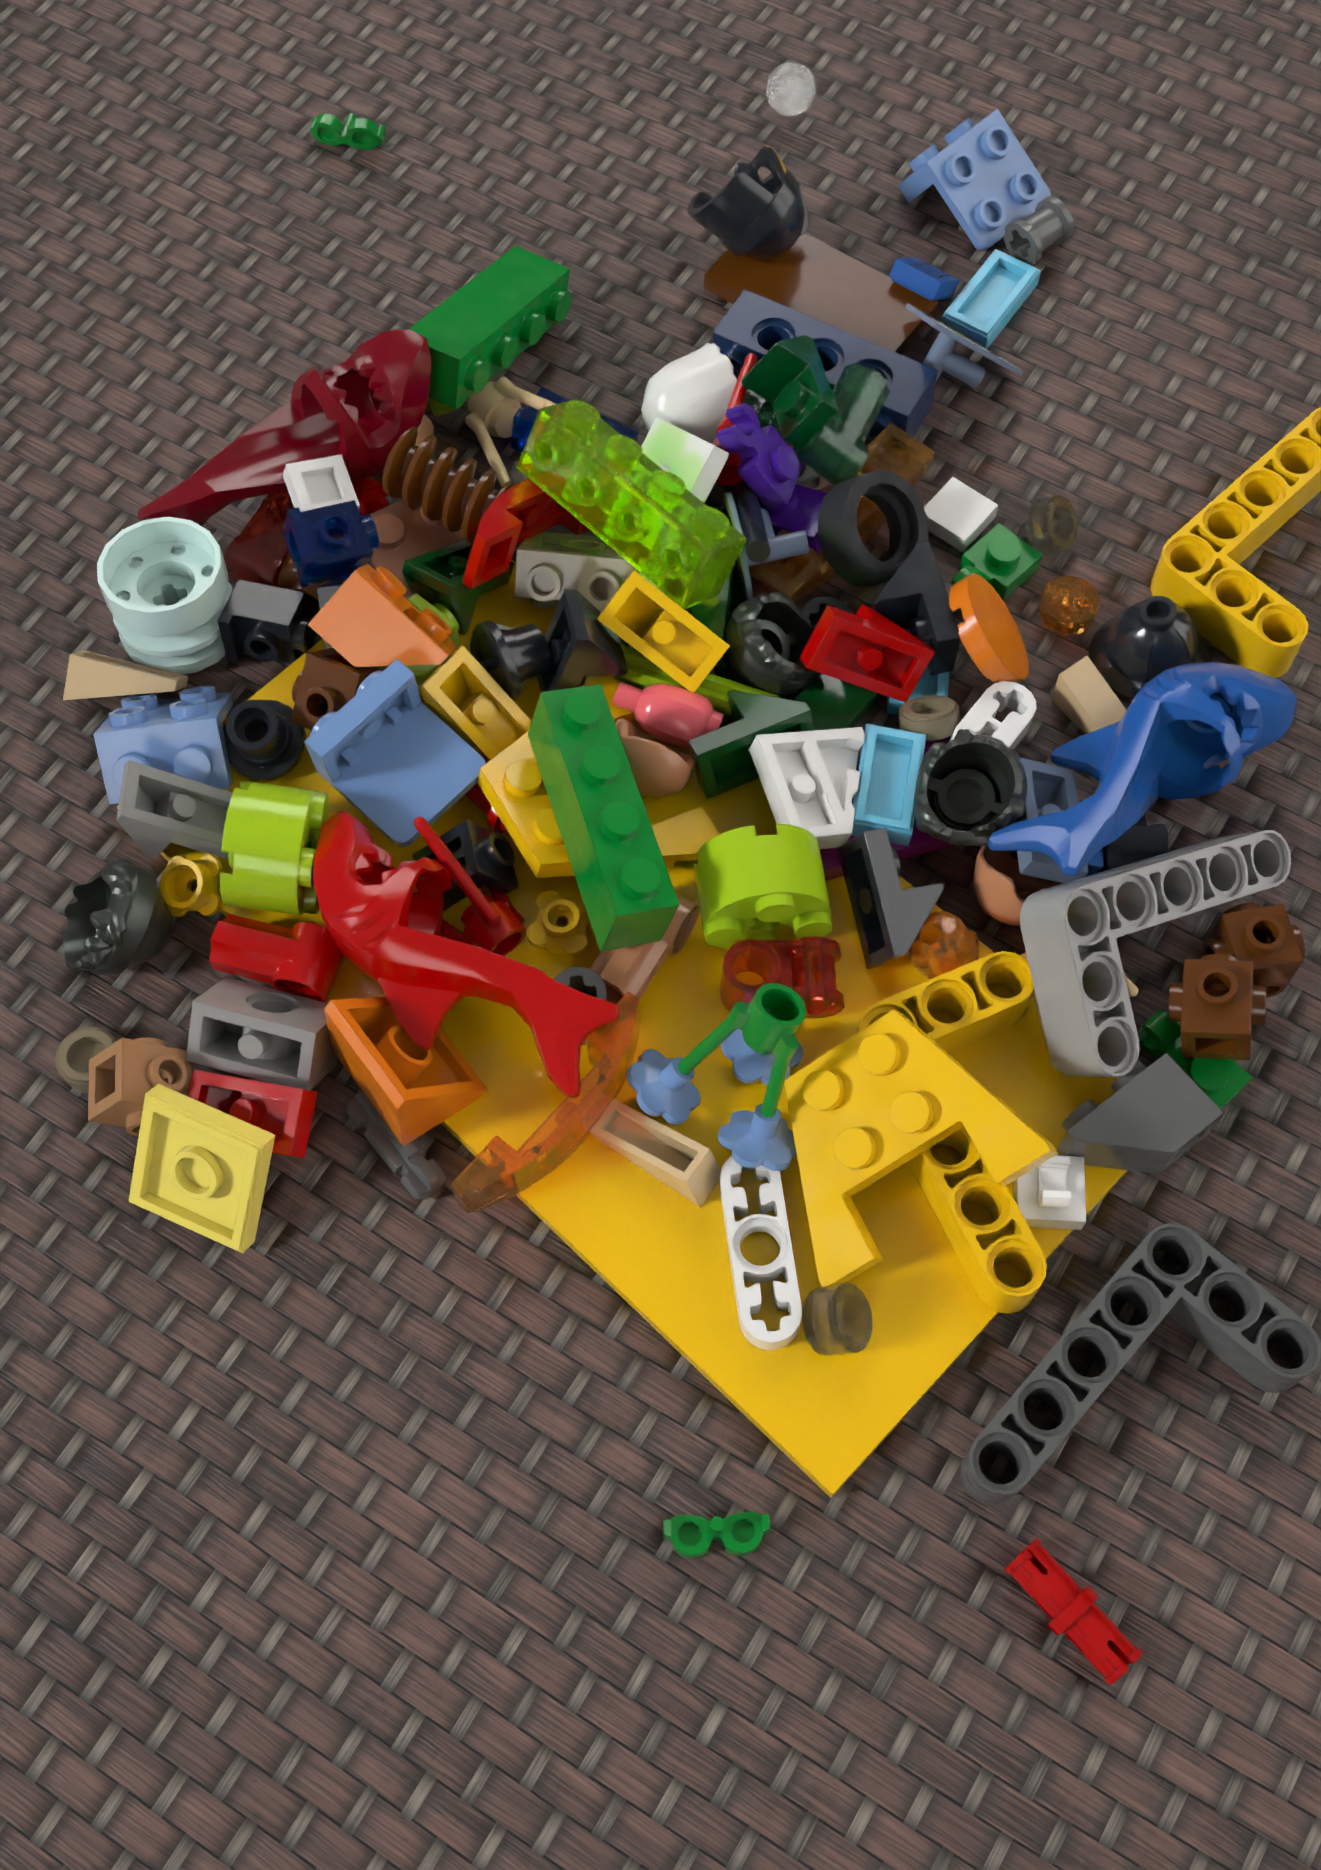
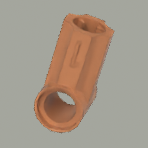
M676 894L679 907L661 941L605 951L599 954L590 970L596 972L604 980L607 989V1001L619 1005L620 1008L628 1007L634 1010L668 954L675 956L687 942L699 915L700 908L698 905Z

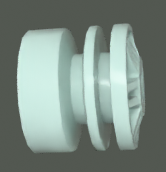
M169 516L146 519L122 529L105 545L97 562L98 584L107 607L113 615V622L119 632L121 643L133 662L179 674H190L199 672L219 662L226 655L217 620L233 589L228 582V573L220 546L209 530L191 520Z

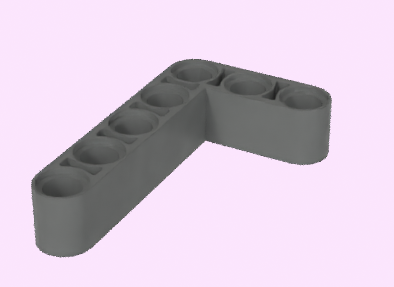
M1168 1223L1160 1225L1145 1237L974 1440L961 1461L960 1477L963 1487L973 1499L986 1505L996 1506L1004 1504L1015 1497L1166 1315L1171 1317L1253 1386L1264 1392L1271 1393L1289 1390L1317 1368L1321 1359V1343L1318 1335L1306 1321L1194 1231L1179 1224ZM1160 1250L1172 1254L1179 1261L1181 1274L1170 1275L1161 1271L1154 1262L1153 1251ZM1210 1295L1222 1296L1230 1301L1237 1314L1235 1322L1225 1321L1217 1317L1209 1304ZM1122 1299L1132 1303L1139 1312L1141 1318L1140 1325H1125L1118 1321L1112 1313L1110 1307L1111 1300ZM1268 1340L1277 1341L1290 1351L1293 1358V1369L1282 1368L1272 1361L1267 1352ZM1077 1348L1091 1353L1097 1360L1099 1376L1090 1378L1076 1373L1069 1364L1067 1358L1068 1350ZM1036 1399L1049 1404L1057 1419L1056 1428L1047 1431L1040 1430L1031 1425L1025 1417L1023 1410L1024 1402ZM987 1451L999 1452L1004 1455L1011 1463L1013 1469L1012 1482L1002 1485L995 1484L986 1479L979 1467V1455Z

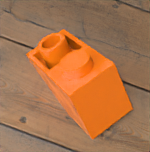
M368 563L356 569L308 624L354 667L389 666L396 659L405 666L441 665L458 647L449 638L453 632L443 619L427 608L420 612L403 596L407 590L395 575L382 566H378L374 570Z

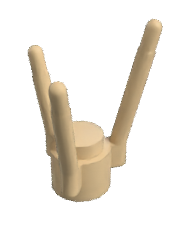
M501 377L498 382L489 381L481 392L474 393L468 402L469 415L465 418V424L476 434L492 470L496 471L501 487L510 481V478L490 435L502 438L514 435L552 471L563 469L562 464L522 426L524 418L520 402L556 417L563 416V407L516 387L506 377Z

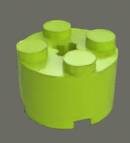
M241 781V788H235L232 793L223 831L221 852L228 853L229 866L233 868V874L220 872V893L223 904L226 906L303 915L304 913L317 914L319 904L313 882L314 856L322 824L327 821L329 795L311 789Z
M776 824L777 835L756 836L755 825L739 827L717 835L700 847L697 852L698 864H694L695 880L703 933L707 944L728 950L743 951L744 959L749 962H765L777 958L781 954V947L803 940L819 939L832 931L831 908L818 840L815 835L804 828L790 824Z

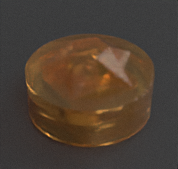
M1061 576L1055 578L1045 586L1039 603V616L1042 622L1056 633L1063 635L1080 634L1089 629L1095 621L1100 604L1099 594L1091 583L1080 577Z

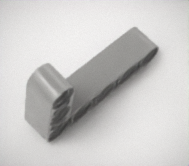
M1264 830L1217 837L1040 890L1027 897L1022 904L1020 912V928L1049 1054L1053 1065L1060 1073L1069 1077L1124 1076L1133 1069L1137 1063L1140 1051L1139 1037L1116 938L1278 886L1285 881L1291 867V852L1281 834L1274 830Z

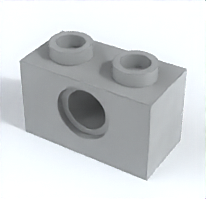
M225 977L192 1002L186 1061L272 1084L312 1090L337 1066L338 1057L331 1047L324 1008L328 1003Z

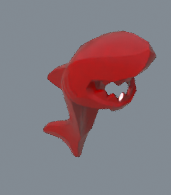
M339 811L322 824L317 843L313 882L321 917L342 954L364 974L381 984L399 1024L415 1044L429 1050L447 1013L465 997H480L512 1007L531 1028L549 1079L565 1096L573 1099L577 1098L580 1095L581 1046L588 1035L605 1025L618 1021L620 1006L582 993L555 981L534 967L474 945L441 937L444 891L452 889V879L449 871L437 860L425 857L419 860L401 862L398 869L393 866L394 858L387 851L376 845L367 827L347 812ZM416 886L418 892L413 893L414 888Z

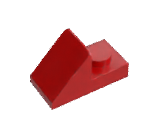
M827 605L801 653L800 659L806 668L906 703L935 651L931 646L868 606L861 605L856 615Z
M193 1070L188 1097L274 1134L275 1140L272 1153L305 1158L318 1092Z

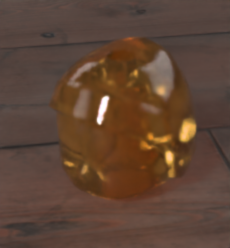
M936 911L929 914L907 954L913 966L930 980L978 960L979 943L976 933L969 930L959 917L946 911Z

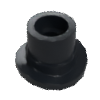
M488 620L478 623L472 632L470 653L513 701L518 699L521 693L520 685L525 680L546 673L550 668L551 659L548 644L540 629L534 624L505 630L499 629L493 621Z
M259 699L244 701L232 709L223 727L229 763L240 775L253 781L271 782L285 776L298 764L305 750L306 731L304 727L290 722L293 712L290 706L276 700Z

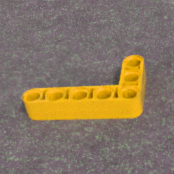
M1321 407L1314 410L1166 542L1151 580L1150 590L1152 596L1167 597L1181 606L1194 619L1196 630L1204 639L1238 665L1274 678H1279L1286 674L1291 667L1308 633V622L1305 615L1297 607L1240 566V564L1321 491Z
M1001 951L989 954L874 1003L860 1017L857 1033L894 1009L904 1014L948 1054L956 1052L1005 1031L1020 1022L1034 990L1029 963L1025 958L1013 952ZM992 984L1005 985L1014 992L1015 997L1008 999L1000 998L992 994L987 986ZM936 1008L948 1009L957 1016L958 1021L950 1024L941 1023L935 1020L929 1011ZM965 1127L935 1144H945L955 1148L961 1155L962 1161L954 1165L942 1164L932 1156L930 1148L908 1161L978 1297L987 1307L996 1312L1006 1314L1019 1312L1030 1304L1046 1277L1047 1263L1043 1251L1007 1185L1002 1186L995 1182ZM970 1202L980 1203L990 1210L994 1222L984 1226L976 1225L968 1221L963 1215L961 1206ZM1001 1262L1013 1263L1023 1271L1027 1284L1018 1288L1006 1286L996 1277L993 1266Z

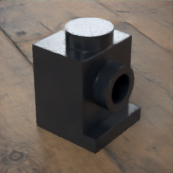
M239 579L217 620L227 661L237 663L242 655H247L263 661L292 664L301 657L303 652L307 653L312 648L316 633L308 625L313 618H309L305 592Z

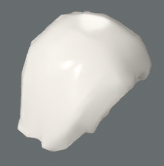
M706 343L702 348L668 363L649 379L641 409L642 418L648 430H650L655 418L658 417L712 443L717 435L716 430L724 418L737 382L730 359L720 353V348L716 344Z

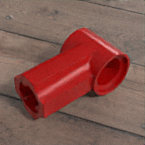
M228 914L224 920L218 921L212 934L209 962L214 970L269 983L276 990L326 1003L344 955L327 927L315 923L298 922L292 929Z

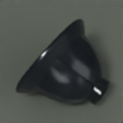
M1152 596L1125 608L1118 616L1107 621L1098 629L1089 646L1090 660L1112 691L1132 700L1147 682L1166 669L1189 663L1212 662L1208 645L1197 632L1194 619L1181 606L1164 596Z

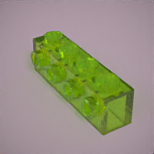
M574 399L540 408L516 468L684 610L718 596L747 538L730 525L729 519L722 512L705 505L688 491L681 478L671 472L664 471L648 458L637 442L620 435L600 418V413L590 404Z

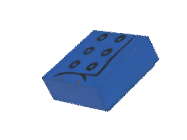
M917 257L896 258L889 275L892 281L930 301L952 298L960 281Z

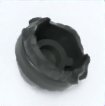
M761 593L756 597L748 599V601H744L734 610L726 627L727 644L730 645L727 649V656L732 670L742 684L772 694L790 695L801 691L816 675H825L806 668L800 659V655L816 626H812L804 619L803 613L796 608L794 602L784 593Z
M967 729L958 730L954 739L947 744L933 743L921 762L916 782L914 817L917 829L923 833H928L933 838L954 845H988L992 833L1015 823L1018 817H1021L1025 811L1028 790L1027 777L1017 752L1010 749L1002 740L987 735H973Z
M127 859L110 861L102 870L93 875L90 881L76 884L73 888V895L77 901L67 904L64 909V914L68 919V928L62 932L66 965L74 970L91 971L96 975L116 976L123 973L127 968L152 959L165 948L174 929L172 915L157 886L155 875L143 867L132 864Z

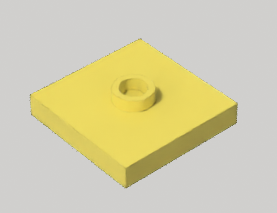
M157 1084L145 1093L128 1202L240 1253H244L255 1242L275 1135L161 1084Z

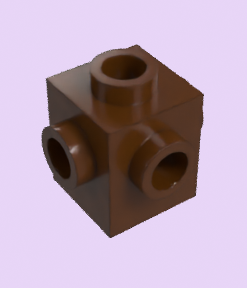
M334 648L307 653L303 670L297 676L292 689V699L295 704L290 722L312 731L314 725L324 715L332 711L338 712L356 696L360 684L366 677L375 671H384L387 667H354Z
M1243 903L1231 907L1221 914L1208 939L1204 942L1203 953L1204 956L1209 954H1226L1237 958L1239 961H1253V985L1266 986V998L1283 992L1287 988L1288 983L1304 961L1305 944L1300 929L1296 925H1291L1284 904L1260 907L1257 903Z
M1209 954L1200 959H1184L1183 983L1170 982L1169 1022H1181L1182 1057L1250 1061L1252 1025H1265L1266 986L1253 985V961H1239L1237 958L1226 954Z

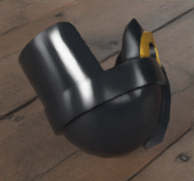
M768 145L763 146L750 163L738 162L735 165L734 176L714 197L705 192H699L694 195L687 212L697 223L719 238L721 243L735 256L745 255L759 259H769L782 255L796 243L798 238L809 227L807 207L800 189V183L785 168L776 150ZM761 166H765L771 171V174L763 181H761L758 174Z

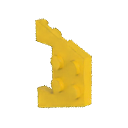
M599 676L587 685H602L615 724L619 718L633 724L634 712L612 704L619 686L614 676ZM527 732L480 768L477 783L536 878L574 876ZM701 806L651 825L667 869L674 868L676 861L698 860L697 852L700 847L710 839L720 835Z
M894 1009L784 1081L818 1279L825 1290H835L884 1260L855 1207L852 1196L959 1129L965 1127L995 1182L1002 1186L1008 1185L1058 1154L1051 1142L1025 1123L1014 1113L1013 1109L997 1095L986 1089L958 1061L904 1014Z

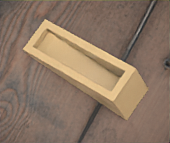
M81 650L69 656L63 700L173 692L187 686L188 676Z
M1085 656L1059 674L1051 700L1084 734L1121 721L1126 712L1125 707L1088 656Z
M615 1099L611 1101L590 1130L594 1138L699 1207L703 1205L720 1180L721 1168L709 1148Z

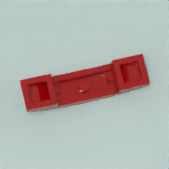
M610 466L570 467L535 475L504 491L489 505L479 522L462 583L473 589L508 571L517 544L558 524H562L578 536L607 521L605 517L621 489L626 472L618 467Z

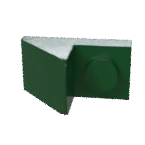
M807 335L777 342L741 380L744 387L772 404L783 440L799 450L838 411L815 341Z
M465 539L405 560L402 569L411 594L417 593L431 605L440 603L445 606L456 618L459 624L458 633L461 635H466L469 631L478 596L509 584L515 564L511 561L508 571L470 589L462 581L473 544Z
M737 690L728 691L727 696L733 723L688 741L692 758L696 761L695 772L698 784L706 798H711L759 778L749 751L756 735L814 731L811 710L806 702Z

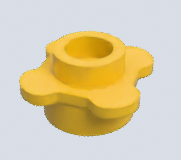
M206 854L200 860H189L184 856L178 855L168 862L161 875L160 891L171 915L182 917L188 911H199L204 916H212L219 910L221 898L217 894V877L222 872V864L217 857ZM195 880L197 882V888L196 890L192 891V883Z
M554 890L541 893L536 899V906L539 911L535 923L527 928V938L530 944L537 948L545 947L548 951L560 955H578L582 953L588 946V924L590 922L583 899L572 900L563 898ZM564 918L568 923L564 927H559L556 925V921Z

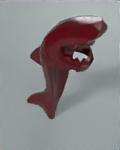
M408 329L386 331L359 345L356 351L343 363L329 369L318 370L315 367L310 368L296 380L292 388L291 400L241 434L188 479L140 508L138 512L140 521L169 516L191 520L203 526L212 515L232 502L267 494H275L277 503L283 510L293 505L283 478L285 466L289 463L342 454L352 483L381 471L385 467L389 453L402 434L411 427L417 426L418 429L421 424L428 402L432 366L427 338Z

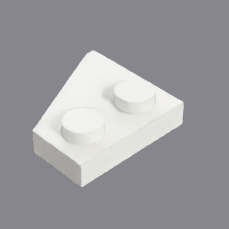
M862 727L756 735L749 751L776 824L795 825L810 831L817 838L819 849L836 848L846 843L852 834L855 809L852 805V799L858 791L860 771L856 770L858 751L862 747L865 738Z

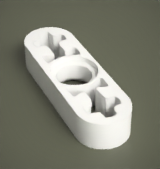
M731 1156L724 1163L720 1173V1196L739 1325L744 1337L751 1344L765 1350H776L785 1347L796 1337L802 1317L801 1299L780 1171H772L762 1165L756 1168L741 1166ZM753 1170L756 1180H767L768 1183L760 1185L758 1203L760 1214L747 1217L746 1192L744 1188L732 1187V1185L741 1181L742 1171ZM769 1211H774L775 1217L765 1214ZM734 1215L746 1218L737 1222L735 1221ZM754 1232L768 1233L778 1242L780 1253L768 1265H753L741 1254L740 1245L743 1239ZM783 1275L786 1283L773 1281L772 1293L776 1309L780 1311L788 1310L789 1316H784L780 1319L779 1330L767 1331L763 1320H752L751 1315L759 1313L761 1309L760 1283L772 1281ZM744 1280L755 1282L757 1284H754L753 1286L746 1288L744 1285Z

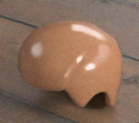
M619 718L615 725L640 795L659 799L680 792L689 781L695 768L696 761L692 756L658 740L629 721Z
M988 845L981 846L977 855L973 877L974 894L984 913L997 921L1020 926L1022 904L1028 896L1037 891L1064 884L1020 874L1018 859L1013 858L1010 851L991 850Z

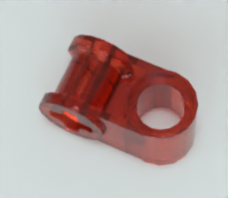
M289 492L268 494L240 535L235 537L229 544L223 557L228 573V582L236 585L239 579L279 587V573L294 541L303 534L319 533L315 525L300 526Z
M816 936L796 940H757L751 938L740 940L730 946L724 955L719 988L721 1001L731 1011L734 1004L738 1001L750 1003L756 991L762 985L778 983L790 987L800 995L807 1010L805 1018L816 1019L836 1015L845 1007L844 995L837 990L835 963L841 958L840 944L833 939ZM746 971L754 972L761 976L764 982L753 986L746 985L740 982L735 975Z

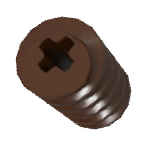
M417 426L409 428L398 439L388 455L382 480L384 492L391 498L403 497V503L412 510L422 508L423 514L431 521L442 519L443 526L450 532L462 530L463 538L473 544L479 522L486 509L500 494L516 483L510 480L498 492L495 491L496 471L489 469L479 480L474 479L477 468V461L475 459L468 458L457 469L454 467L458 454L456 448L452 446L446 448L437 458L435 456L438 445L437 438L433 435L427 436L419 446H416Z

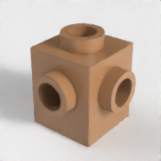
M122 1037L89 1059L88 1121L126 1127L128 1134L139 1137L145 1093L157 1084H161L188 1096L193 1070L192 1062L186 1061L187 1051L167 1047L165 1041L157 1038L146 1037L132 1040Z

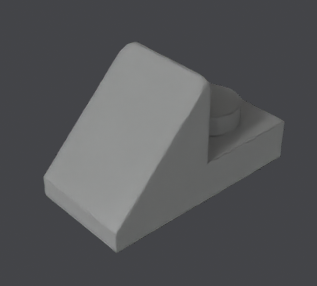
M129 760L124 765L116 820L149 858L155 859L169 844L174 843L228 859V853L221 852L232 792Z

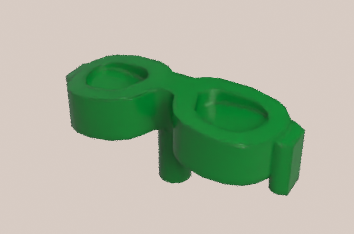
M322 113L313 118L310 132L311 136L325 145L338 146L340 144H347L355 149L373 150L383 144L386 136V127L384 125L378 127L373 121L357 118L354 114H348L343 125L337 117Z
M754 1511L732 1514L724 1519L715 1516L711 1521L693 1515H677L672 1517L671 1520H663V1538L666 1541H670L678 1555L688 1559L704 1556L709 1550L711 1542L715 1540L720 1541L727 1553L733 1556L749 1555L757 1550L762 1536H766L770 1530L769 1515L763 1514L761 1516Z

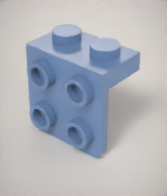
M998 109L975 126L970 118L966 119L944 137L948 146L939 152L935 144H933L909 163L914 173L898 185L908 203L934 185L974 247L980 251L987 250L1003 238L1005 227L1015 219L1024 220L1035 212V208L1040 201L1051 196L1048 186Z
M398 659L391 663L384 671H375L366 677L360 684L356 696L338 712H329L319 719L314 725L310 737L304 741L317 773L398 847L409 846L421 835L414 826V819L416 817L425 818L431 826L478 782L480 768L485 765L484 758L422 703L414 673Z
M198 686L180 691V698L157 701V696L154 693L138 694L121 699V707L110 712L108 718L93 734L109 804L119 803L124 765L129 760L216 788H231L233 777L222 727L223 721L233 707L231 693H216L214 686Z

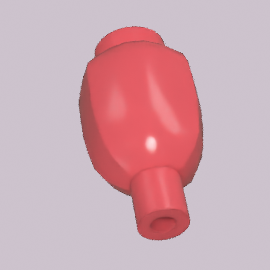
M620 682L612 702L615 706L634 712L638 724L645 732L664 742L684 749H690L689 740L718 729L724 716L723 713L713 710L712 703L705 696L696 692H690L683 687L665 683L653 684L641 690Z

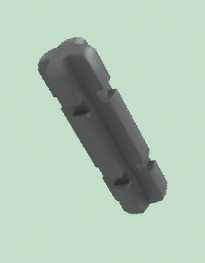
M362 1090L347 1103L346 1114L358 1129L363 1126L366 1128L364 1133L366 1139L394 1174L401 1172L403 1175L401 1183L413 1198L426 1200L445 1184V1173L433 1158L429 1161L426 1160L427 1151L420 1142L415 1139L402 1146Z

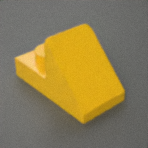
M635 570L632 571L597 617V620L693 693L730 647L729 644Z
M463 645L459 646L419 687L424 704L478 752L486 763L529 731L532 721Z

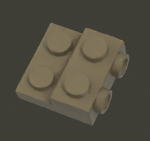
M546 530L534 537L526 538L517 549L515 596L530 598L532 606L554 609L557 608L564 590L573 589L581 593L602 612L632 571L639 572L645 552V543L631 537L581 533L577 536L573 532Z

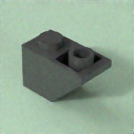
M1165 1053L1148 1068L1141 1061H1138L1129 1073L1119 1076L1111 1085V1088L1116 1093L1099 1106L1090 1099L1074 1110L1062 1123L1066 1133L1057 1149V1155L1084 1157V1165L1160 1174L1205 1138L1223 1112L1179 1065Z

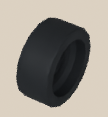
M877 469L836 484L824 497L818 514V539L825 559L837 575L853 585L871 587L890 581L916 545L928 542V518L921 498L909 482L895 472ZM862 496L873 501L886 519L889 529V549L883 562L869 553L862 543L858 532L857 508Z

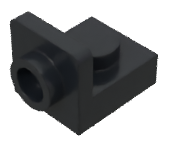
M468 819L440 836L441 840L478 889L487 885L505 894H509L518 888L513 865L515 862L514 851L504 836ZM428 845L412 855L413 860L425 857L440 862ZM452 876V889L444 891L443 911L467 897Z

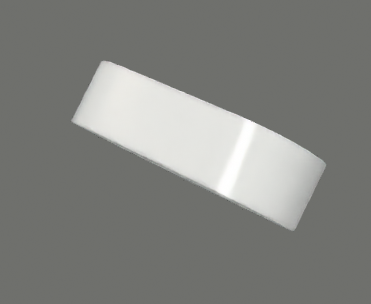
M1001 681L994 683L982 694L956 726L950 741L954 739L958 730L967 729L973 735H987L1002 740L1010 749L1014 750L1026 735L1037 709L1036 700L1032 692L1016 682ZM1006 707L1014 710L1007 715L1002 723L994 719L997 711L1001 712Z

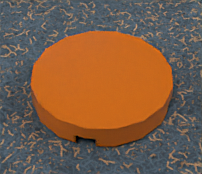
M975 573L956 582L950 587L949 606L952 611L961 608L965 621L957 625L960 631L958 634L972 661L981 673L993 683L997 681L1019 683L1025 680L1029 675V660L1025 644L1016 622L1004 601L990 583Z

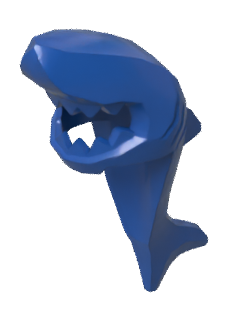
M1206 662L1183 664L1166 669L1142 687L1132 700L1121 721L1080 736L1055 748L1052 752L1051 762L1085 772L1097 780L1099 786L1094 794L1067 810L1012 823L992 833L988 841L989 849L996 851L1019 850L1041 852L1052 857L1062 874L1077 876L1090 859L1104 846L1118 839L1136 824L1157 797L1172 800L1199 797L1215 792L1237 780L1243 763V757L1280 739L1291 727L1296 714L1297 694L1281 680L1240 665ZM1230 760V764L1228 763L1222 769L1219 765L1208 768L1212 764Z

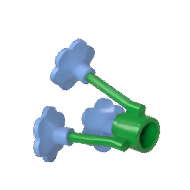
M778 983L765 984L756 991L750 1003L736 1002L728 1017L684 1058L667 1059L657 1050H645L638 1057V1062L632 1064L626 1073L629 1085L637 1091L638 1105L648 1115H661L672 1125L684 1123L688 1119L690 1111H693L700 1104L701 1100L699 1091L690 1082L695 1074L694 1068L721 1044L724 1056L733 1061V1074L739 1081L751 1084L760 1080L767 1085L763 1103L756 1106L754 1113L747 1110L736 1111L731 1115L730 1122L720 1127L718 1134L719 1143L726 1149L732 1150L734 1161L741 1166L756 1168L762 1165L772 1171L787 1169L790 1165L791 1157L797 1154L793 1131L788 1129L787 1122L781 1118V1112L777 1106L784 1081L789 1077L790 1069L798 1066L803 1057L802 1046L795 1037V1034L806 1016L807 1010L804 1001L790 987Z

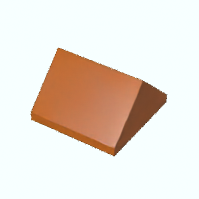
M386 996L330 1000L324 1008L333 1052L402 1146L412 1142L467 1107L486 1092L487 1087L442 1028H440L429 1050L417 1046L399 1024Z

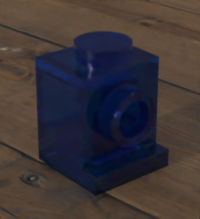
M355 500L300 512L299 507L287 510L284 538L301 588L321 584L333 579L347 578L361 566L367 563L371 564L373 550L379 548L378 531L370 514L360 516ZM339 534H343V535H344V537H342V538H333V537H331V536L339 535Z

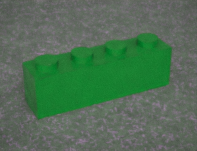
M514 246L410 327L408 330L426 337L432 362L428 397L457 409L474 393L481 392L486 383L503 368L507 369L510 367L518 355L530 345H535L541 336L553 325L561 323L568 314L572 300L571 293L568 291L570 268Z
M597 684L541 692L528 731V737L600 952L661 941L679 907V902L602 685Z

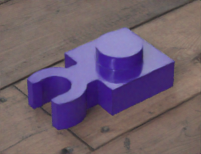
M743 403L727 409L725 415L733 425L719 430L716 436L726 451L736 453L741 458L737 473L769 511L787 506L803 464L797 458L794 450L785 443L772 425L760 427L755 411L748 404Z

